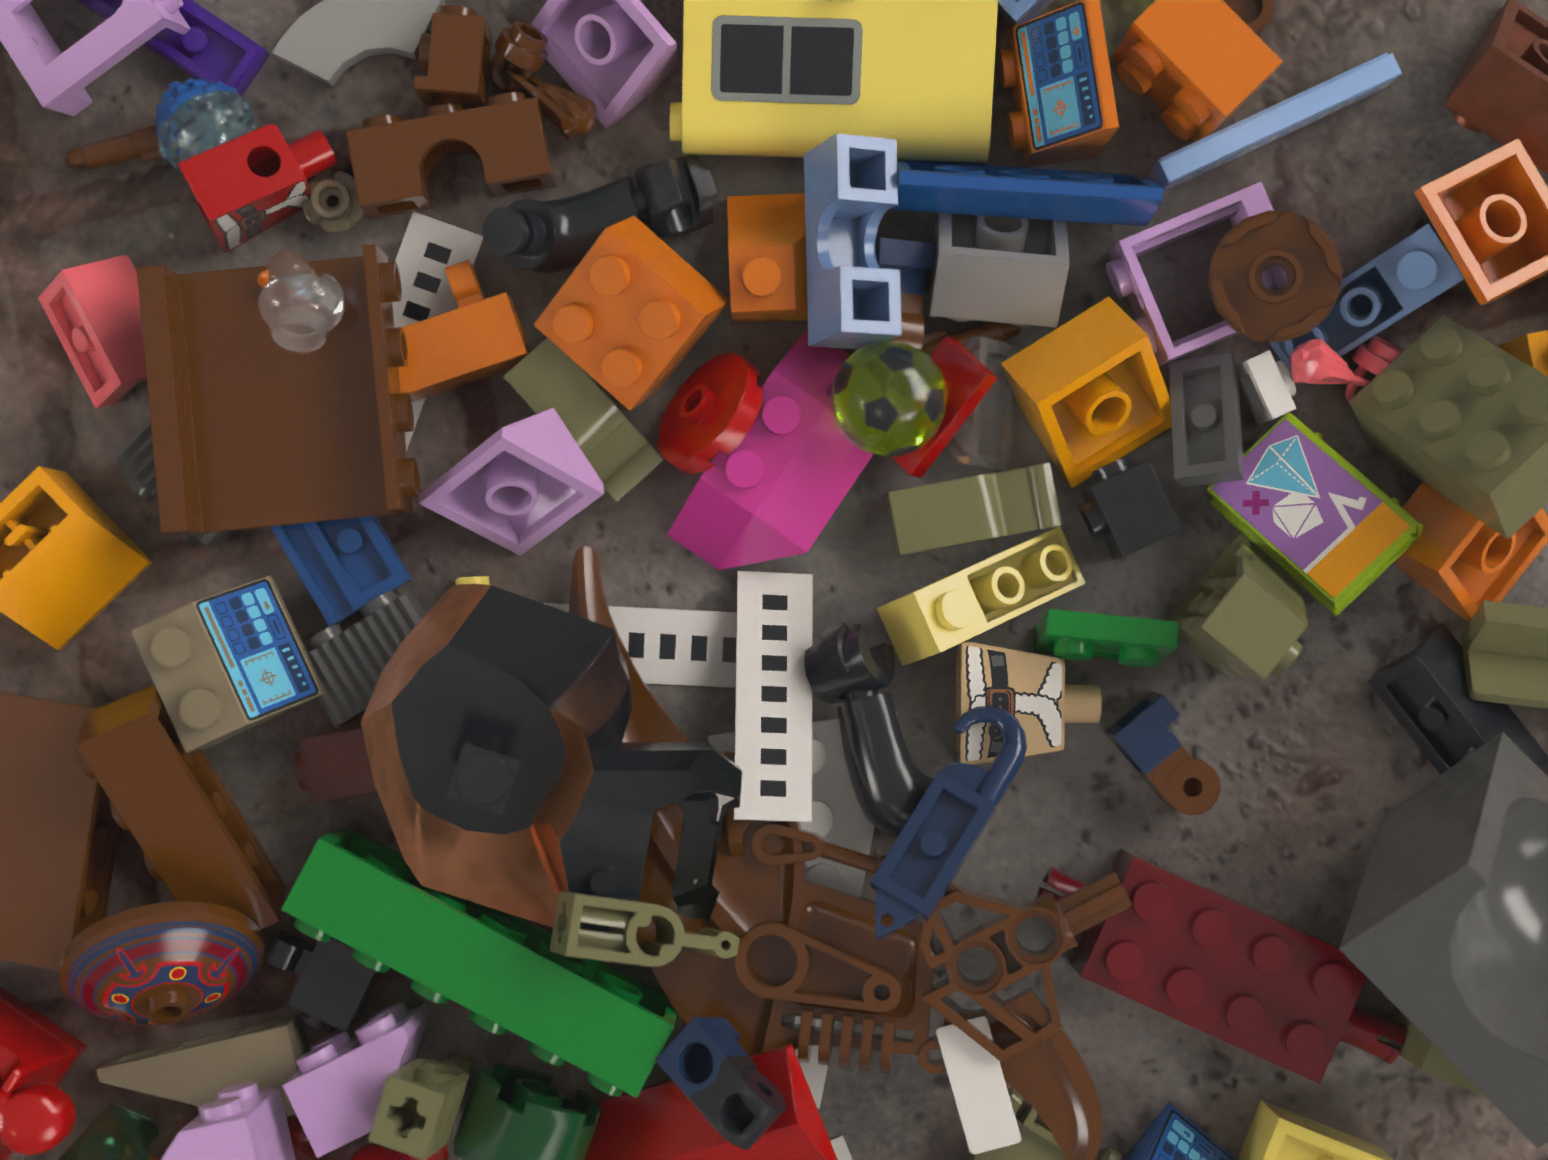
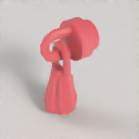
M1374 335L1368 345L1360 344L1352 359L1358 364V367L1354 370L1349 368L1342 357L1322 339H1314L1298 345L1291 352L1289 361L1291 378L1294 383L1347 384L1345 397L1348 403H1350L1349 401L1357 395L1358 386L1365 387L1371 382V379L1366 376L1367 371L1379 375L1404 350Z

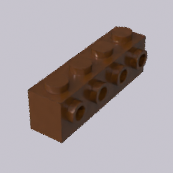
M155 684L88 712L74 744L78 763L83 772L91 779L96 778L110 799V808L117 824L125 831L130 830L143 849L145 864L152 877L159 882L164 881L176 901L205 902L234 909L249 917L259 929L279 922L286 890L284 881L203 751L185 752Z

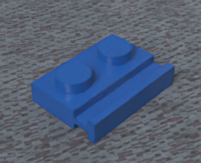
M376 516L271 527L329 627L340 624L346 618L360 612L359 609L376 597L391 590L394 592L413 581L412 576Z

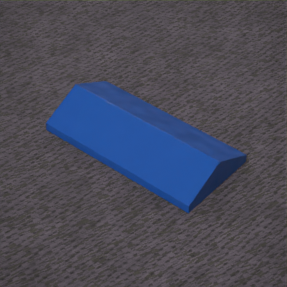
M897 160L898 205L894 206L892 210L1147 226L1162 203L1164 188L1141 174Z

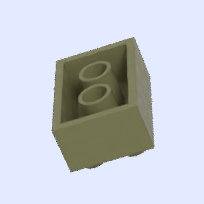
M1443 315L1349 401L1370 447L1505 538L1509 539L1548 503V376Z

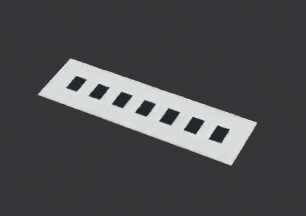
M413 211L395 260L400 272L402 298L401 301L392 302L394 327H405L458 308L444 268L469 260L471 266H473L483 236ZM426 398L412 402L414 429ZM414 430L412 432H405L406 451Z
M738 571L735 764L742 770L740 807L734 808V819L812 822V688L806 677L804 656L805 650L812 646L813 574Z
M544 603L569 613V604ZM608 606L619 636L633 664L646 684L736 688L737 612Z

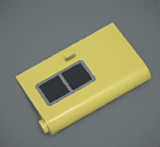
M684 0L682 102H671L670 141H682L683 154L804 158L805 153L836 133L896 139L897 160L987 163L991 137L998 0Z

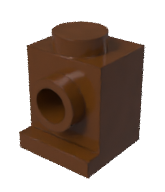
M443 5L439 7L438 13L432 14L431 33H422L419 45L421 72L428 73L427 76L414 75L413 86L424 104L441 105L455 103L461 104L465 108L487 106L488 74L493 34L485 18L477 16L475 10L458 5Z

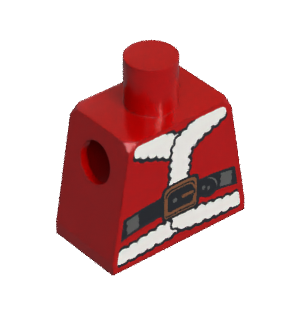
M268 124L178 163V166L195 203L225 254L303 210V201L311 198L307 179L337 165L338 162L331 146L320 129L287 144L276 124Z

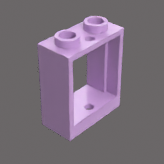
M1262 182L1119 240L1108 252L1112 261L1106 263V271L1111 286L1120 299L1127 296L1136 317L1134 322L1148 335L1159 367L1239 333L1232 330L1225 321H1222L1173 342L1137 257L1230 219L1234 227L1244 218L1268 210L1274 211ZM1269 266L1262 272L1261 279L1267 288L1278 290L1285 286L1287 276L1282 268Z

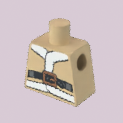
M964 641L956 645L955 723L965 712L975 707L991 705L1005 709L1018 719L1024 729L1027 742L1025 756L1064 750L1065 723L1100 722L1102 709L1100 686L1065 684L1064 659ZM978 723L972 725L962 734L955 732V761L971 765L993 762L1003 745L1001 731L992 724Z

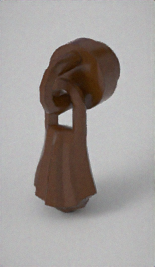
M514 21L511 28H503L495 42L497 51L489 64L488 74L493 87L501 93L519 92L525 89L530 95L537 97L541 108L558 127L567 141L589 134L596 126V108L594 103L559 86L545 83L533 74V72L540 70L548 56L545 49L548 39L534 26L523 21ZM506 60L512 63L506 67V73L513 79L510 82H505L501 78V70Z

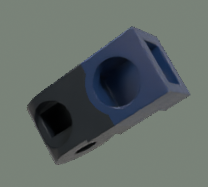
M694 1017L660 1054L656 1062L723 1138L741 1149L749 1150L786 1111V1101L777 1087L756 1069L758 1066L737 1042L741 1036L726 1018Z

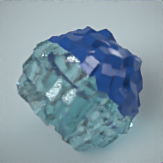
M189 78L186 82L182 83L178 81L169 84V90L162 94L161 102L156 108L154 121L157 126L156 132L160 144L159 153L164 160L169 161L176 169L180 170L178 163L256 130L257 127L254 124L255 116L251 111L249 102L238 94L236 88L228 87L220 80L213 83L202 78L195 80Z

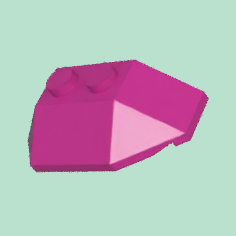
M808 327L762 386V405L748 434L741 444L728 455L721 451L715 455L711 461L715 466L702 474L667 533V536L719 571L807 553L878 449L877 447L867 445L866 429L872 427L865 424L864 404L868 403L869 399L861 362L841 348L808 346ZM847 362L854 366L850 381L855 391L850 405L846 404L836 408L834 379L844 363ZM837 422L852 436L858 447L844 437L837 427Z

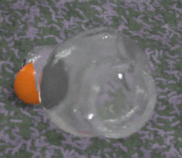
M282 251L275 254L269 259L266 270L258 275L257 281L262 288L258 303L262 318L272 328L271 336L274 342L280 347L293 352H311L321 348L326 341V333L341 321L344 313L345 302L339 282L329 274L316 276L311 273L307 260L301 254L293 251Z

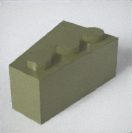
M1238 531L1166 620L1179 622L1178 640L1219 674L1266 679L1270 673L1277 677L1295 661L1303 647L1297 639L1308 627L1301 586L1240 531Z

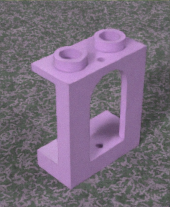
M0 0L1 43L42 107L71 116L77 115L93 103L85 90L86 86L165 27L182 35L191 30L178 10L183 6L182 0H123L122 5L111 17L62 53L30 4L33 0Z

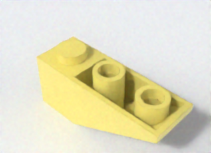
M1058 526L877 607V611L902 666L941 653L1086 584L1065 535L1061 527Z

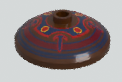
M173 901L139 906L108 916L79 933L67 945L61 955L59 962L60 984L63 992L72 1002L85 1011L103 1019L144 1026L178 1023L200 1016L239 994L255 977L262 966V958L264 956L263 938L260 929L249 917L222 905L194 901Z

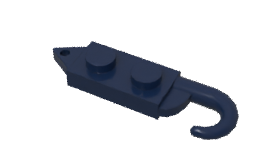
M991 705L975 707L965 712L954 724V730L958 734L964 733L972 725L978 723L992 724L1001 731L1003 745L988 770L971 764L956 763L947 765L941 771H938L870 881L871 888L876 890L875 936L877 940L891 935L920 918L927 922L930 920L995 813L998 803L1023 764L1027 751L1026 734L1018 719L1007 710ZM884 917H890L893 919V924L885 927L881 924V920Z

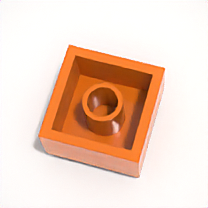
M1155 0L1132 23L1112 56V59L1118 65L1116 72L1122 82L1138 95L1146 93L1163 110L1160 116L1167 128L1178 138L1185 141L1190 138L1193 142L1213 134L1259 89L1283 62L1223 0Z
M632 216L605 228L534 323V326L631 411L660 390L730 300L637 217Z

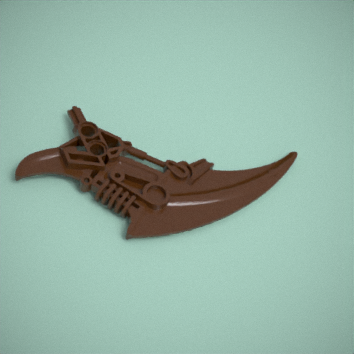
M587 546L579 548L573 560L569 613L608 626L615 631L617 644L626 661L632 698V711L623 742H691L667 715L646 686L619 636L604 594L598 552L594 548ZM725 751L724 755L735 763V752ZM676 803L654 810L639 902L661 905L671 909L679 916L684 931L696 933L699 929L705 927L728 931L740 938L738 955L725 959L703 954L697 951L696 948L682 946L680 953L673 961L663 966L650 967L685 1025L694 1017L726 1018L741 1036L737 1042L749 1056L792 1044L794 1050L798 1049V1061L809 1063L812 1046L819 1045L818 1064L829 1066L832 1048L836 1046L839 1047V1067L850 1068L852 1051L855 1048L860 1049L859 1070L870 1071L874 1050L881 1051L879 1072L890 1074L893 1053L919 1055L918 1059L921 1067L929 1073L938 1074L944 1072L946 1066L943 1057L939 1060H933L928 1056V1052L932 1049L941 1051L937 1036L929 1037L932 1006L944 1016V1026L954 1024L999 1060L1005 1082L1019 1092L1035 1109L1050 1130L1066 1160H1095L1102 1134L1101 1106L1089 1071L1075 1045L1061 1025L1050 964L1059 958L1061 954L1078 946L1074 936L1133 906L1114 871L1056 901L1050 892L1034 901L1023 904L966 889L953 881L928 922L926 920H923V922L917 920L891 935L877 940L875 936L876 901L806 880V861L821 857L875 875L886 856L882 855L877 858L825 842L821 835L802 829L800 822L734 819V808L728 809L722 821L712 885L720 894L707 924L706 918L695 919L677 913L678 907L672 899L684 813ZM955 902L1000 913L1001 915L962 934L955 940L940 910ZM1033 916L1046 919L1054 927V937L1051 943L1044 949L1037 951L1023 947L1016 937V930L1019 924L1026 918ZM884 917L881 920V924L889 927L893 924V919ZM652 918L648 927H638L636 940L640 948L643 941L654 940L656 926ZM933 930H935L942 944V947L938 949L934 944ZM981 947L989 951L996 962L993 973L982 980H972L964 976L959 969L958 958L966 949ZM947 962L946 970L948 977L933 984L935 968ZM1041 969L1048 1008L1031 987L1005 1001L998 997L995 992ZM959 991L972 998L983 1008L963 1009L951 1000L948 995ZM785 1015L801 1017V1023H785L784 1017ZM981 1016L986 1017L993 1040L968 1020ZM816 1019H822L821 1027L815 1026ZM836 1021L842 1022L841 1030L835 1029ZM856 1024L863 1025L862 1032H855ZM876 1026L883 1027V1035L875 1034ZM896 1029L914 1031V1039L895 1037Z

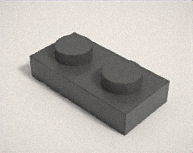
M1228 352L1169 362L1174 480L1180 488L1244 480L1238 364L1233 353Z

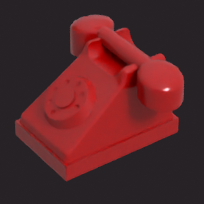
M0 987V1160H11L15 1152L26 1156L40 1155L52 1150L72 1132L76 1122V1108L71 1098L59 1087L87 1045L2 987Z

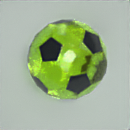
M880 340L860 347L842 364L833 381L830 405L837 427L850 443L872 455L899 457L920 449L937 433L945 416L948 392L941 370L927 353L906 342Z

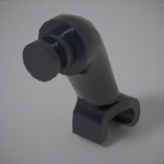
M690 154L667 159L658 164H647L637 169L634 175L638 188H635L631 178L627 176L568 198L550 201L522 199L514 201L508 207L494 209L484 221L482 229L483 240L490 251L501 255L512 267L550 274L578 266L605 228L632 216L637 217L647 227L646 218H649L651 228L659 238L679 236L701 229L713 223L712 198L718 193L711 171L703 169L698 155Z
M843 622L825 629L819 641L805 650V673L812 690L821 700L828 704L845 703L837 708L844 757L856 798L866 819L881 832L897 839L932 783L933 778L922 773L911 760L901 733L891 694H878V690L888 687L894 677V647L883 643L869 649L868 636L862 625L855 624L848 627Z

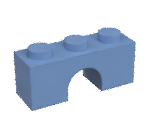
M836 133L804 154L808 346L860 349V347L872 343L882 344L902 336L900 270L879 268L876 257V236L880 221L887 210L898 205L896 139Z

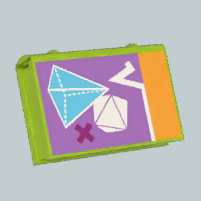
M1290 412L1282 417L1243 454L1244 480L1215 483L1207 488V493L1213 497L1210 505L1335 617L1419 539L1423 530V524L1401 507L1397 498L1388 496L1322 439V434L1319 432L1314 433Z

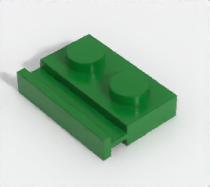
M1048 609L1040 619L1039 626H1035L1033 652L1051 653L1057 658L1067 660L1101 658L1118 660L1120 664L1128 666H1156L1160 663V659H1165L1178 648L1179 622Z

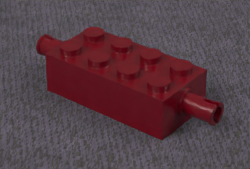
M1120 849L1110 872L1114 871L1133 906L1083 932L1070 961V965L1081 977L1318 1084L1321 1083L1340 1041L1374 1055L1387 1064H1392L1399 1057L1401 1051L1391 1047V1044L1378 1039L1377 1036H1384L1404 1046L1407 1036L1406 1026L1401 1023L1392 1022L1356 1005L1367 977L1339 949V946ZM1050 867L1042 879L1043 882L1047 883L1046 885L1066 893V895L1087 885L1059 872L1054 867ZM1039 886L1035 900L1051 891ZM1051 892L1055 901L1064 897Z

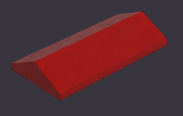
M792 1044L749 1056L758 1066L756 1069L777 1087L787 1104L786 1111L749 1150L741 1149L723 1138L672 1079L642 1087L637 1098L623 1092L621 1097L609 1096L597 1100L602 1111L585 1160L838 1159Z

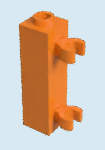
M469 260L444 268L458 308L403 327L407 342L408 364L404 367H398L401 393L409 392L412 402L512 369L531 352L514 301L506 292L485 299L474 266H471Z

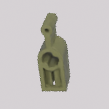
M547 337L503 376L536 414L551 408L556 410L603 482L604 489L617 503L665 461L590 376Z
M1050 463L896 490L885 495L897 557L1062 525Z
M559 891L550 951L569 957L654 967L663 966L673 961L680 953L682 946L696 948L700 953L725 959L737 956L740 938L731 932L704 927L696 933L684 931L679 916L671 909L661 905ZM652 918L656 926L654 940L643 941L640 949L636 942L638 927H648ZM582 922L609 926V931L580 928V924Z
M449 1052L447 1060L444 1062L418 1058L390 1073L387 1076L368 1141L422 1160L428 1159L450 1141L468 1083L469 1071L473 1061L472 1057L459 1052Z

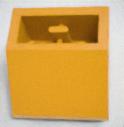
M38 466L0 503V612L56 650H62L153 563L65 471Z

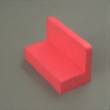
M126 255L62 269L38 299L95 409L116 404L138 382L147 380L137 270L131 259Z

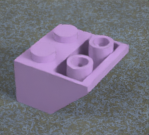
M404 1001L392 1004L369 1017V1023L355 1031L356 1036L350 1038L347 1031L340 1030L310 1047L312 1051L296 1060L299 1070L282 1086L317 1158L371 1132L387 1076L416 1057L431 1014L426 1002L408 1010Z

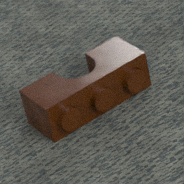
M503 93L489 98V106L464 110L461 104H441L428 108L425 111L426 117L401 121V117L398 115H379L365 119L362 122L363 128L347 130L346 134L359 207L371 219L432 209L430 177L433 169L445 157L458 153L469 154L482 161L486 184L494 197L557 187L544 113L537 97L526 99L524 93Z

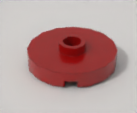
M734 353L716 356L700 366L682 384L667 407L660 424L657 442L661 457L684 473L695 474L713 468L715 465L708 460L713 458L719 451L725 455L734 451L754 425L762 405L763 388L756 384L757 379L762 378L759 369Z

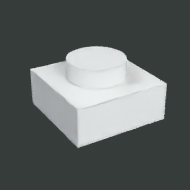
M1270 350L1238 365L1239 385L1257 425L1297 409L1292 400V396L1296 394V386L1291 378V373L1281 360L1275 362Z

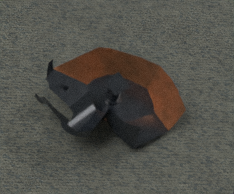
M460 584L452 586L446 591L401 642L381 672L361 721L374 785L403 858L421 886L552 928L559 891L639 901L654 810L676 803L684 814L672 899L678 907L677 913L695 919L706 918L708 924L720 894L712 885L722 821L728 809L740 807L742 770L709 742H623L632 711V698L626 661L617 644L614 629L492 585ZM582 922L580 924V928L609 931V926Z

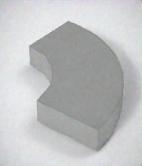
M323 0L302 14L289 27L272 53L277 59L333 87L349 67L369 56L394 53L417 60L422 33H431L432 14L438 13L439 7L446 4L444 0Z

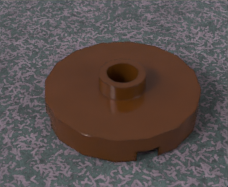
M1268 210L1244 218L1222 237L1210 261L1208 288L1215 310L1232 330L1254 341L1281 343L1306 335L1328 317L1340 294L1343 266L1336 243L1319 223L1296 213ZM1269 266L1282 268L1287 276L1285 286L1278 290L1267 288L1261 279L1264 269Z

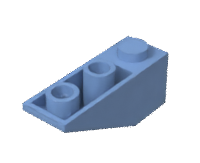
M1430 221L1343 278L1340 285V294L1328 317L1309 333L1281 343H1269L1280 360L1287 366L1290 373L1289 361L1291 352L1298 345L1310 340L1322 339L1338 355L1343 356L1462 281L1464 277Z

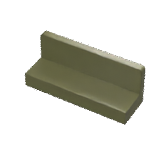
M1483 600L1461 635L1468 696L1477 701L1548 709V608Z

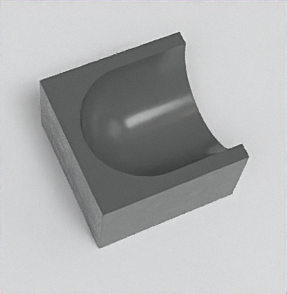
M1501 732L1385 813L1339 949L1539 1148L1548 1143V776L1504 732Z

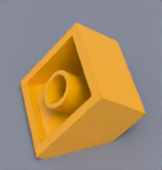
M1109 296L1000 363L1019 408L1062 477L1071 488L1093 476L1092 471L1124 457L1172 427L1170 397L1149 337Z

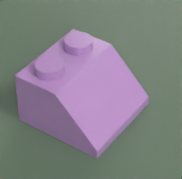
M249 1081L217 1091L218 1099L198 1108L199 1115L178 1132L161 1159L296 1160L280 1086L258 1090L257 1082Z

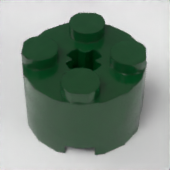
M495 1064L492 1074L483 1067L478 1068L453 1141L454 1154L462 1160H585L602 1108L596 1099L581 1089L577 1091L574 1100L565 1096L561 1091L550 1086L553 1079L550 1075L505 1064Z

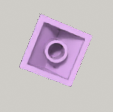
M547 0L531 24L548 39V43L545 46L548 62L576 94L594 103L596 108L595 116L605 128L614 125L681 68L677 43L640 0Z
M551 408L502 427L423 490L419 495V504L521 556L604 494V484L556 410Z

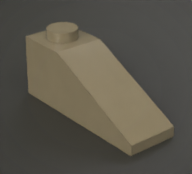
M300 1013L119 1055L96 1069L100 1083L199 1107L217 1100V1091L235 1084L256 1081L258 1090L280 1086L287 1117L295 1114V1111L282 1085L299 1070L296 1060L310 1052Z

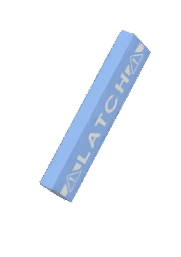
M1388 53L1382 54L1160 158L1150 170L1148 177L1151 181L1162 186L1165 192L1382 91L1398 78L1402 72L1393 53L1389 55Z

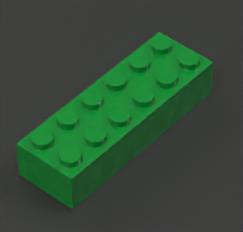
M347 825L318 839L281 909L296 917L294 926L302 933L323 942H329L331 937L349 945L355 949L352 954L353 958L364 966L382 973H387L390 968L413 979L411 988L421 996L440 1004H446L449 998L471 1010L469 1018L478 1026L498 1035H504L506 1030L530 1041L527 1048L538 1058L556 1066H562L565 1060L588 1072L586 1080L591 1085L614 1097H621L623 1092L636 1098L638 1097L656 1063V1059L659 1057L675 1026L678 1013L665 993L604 961L569 957L551 952L552 934L521 917L421 886L402 854Z

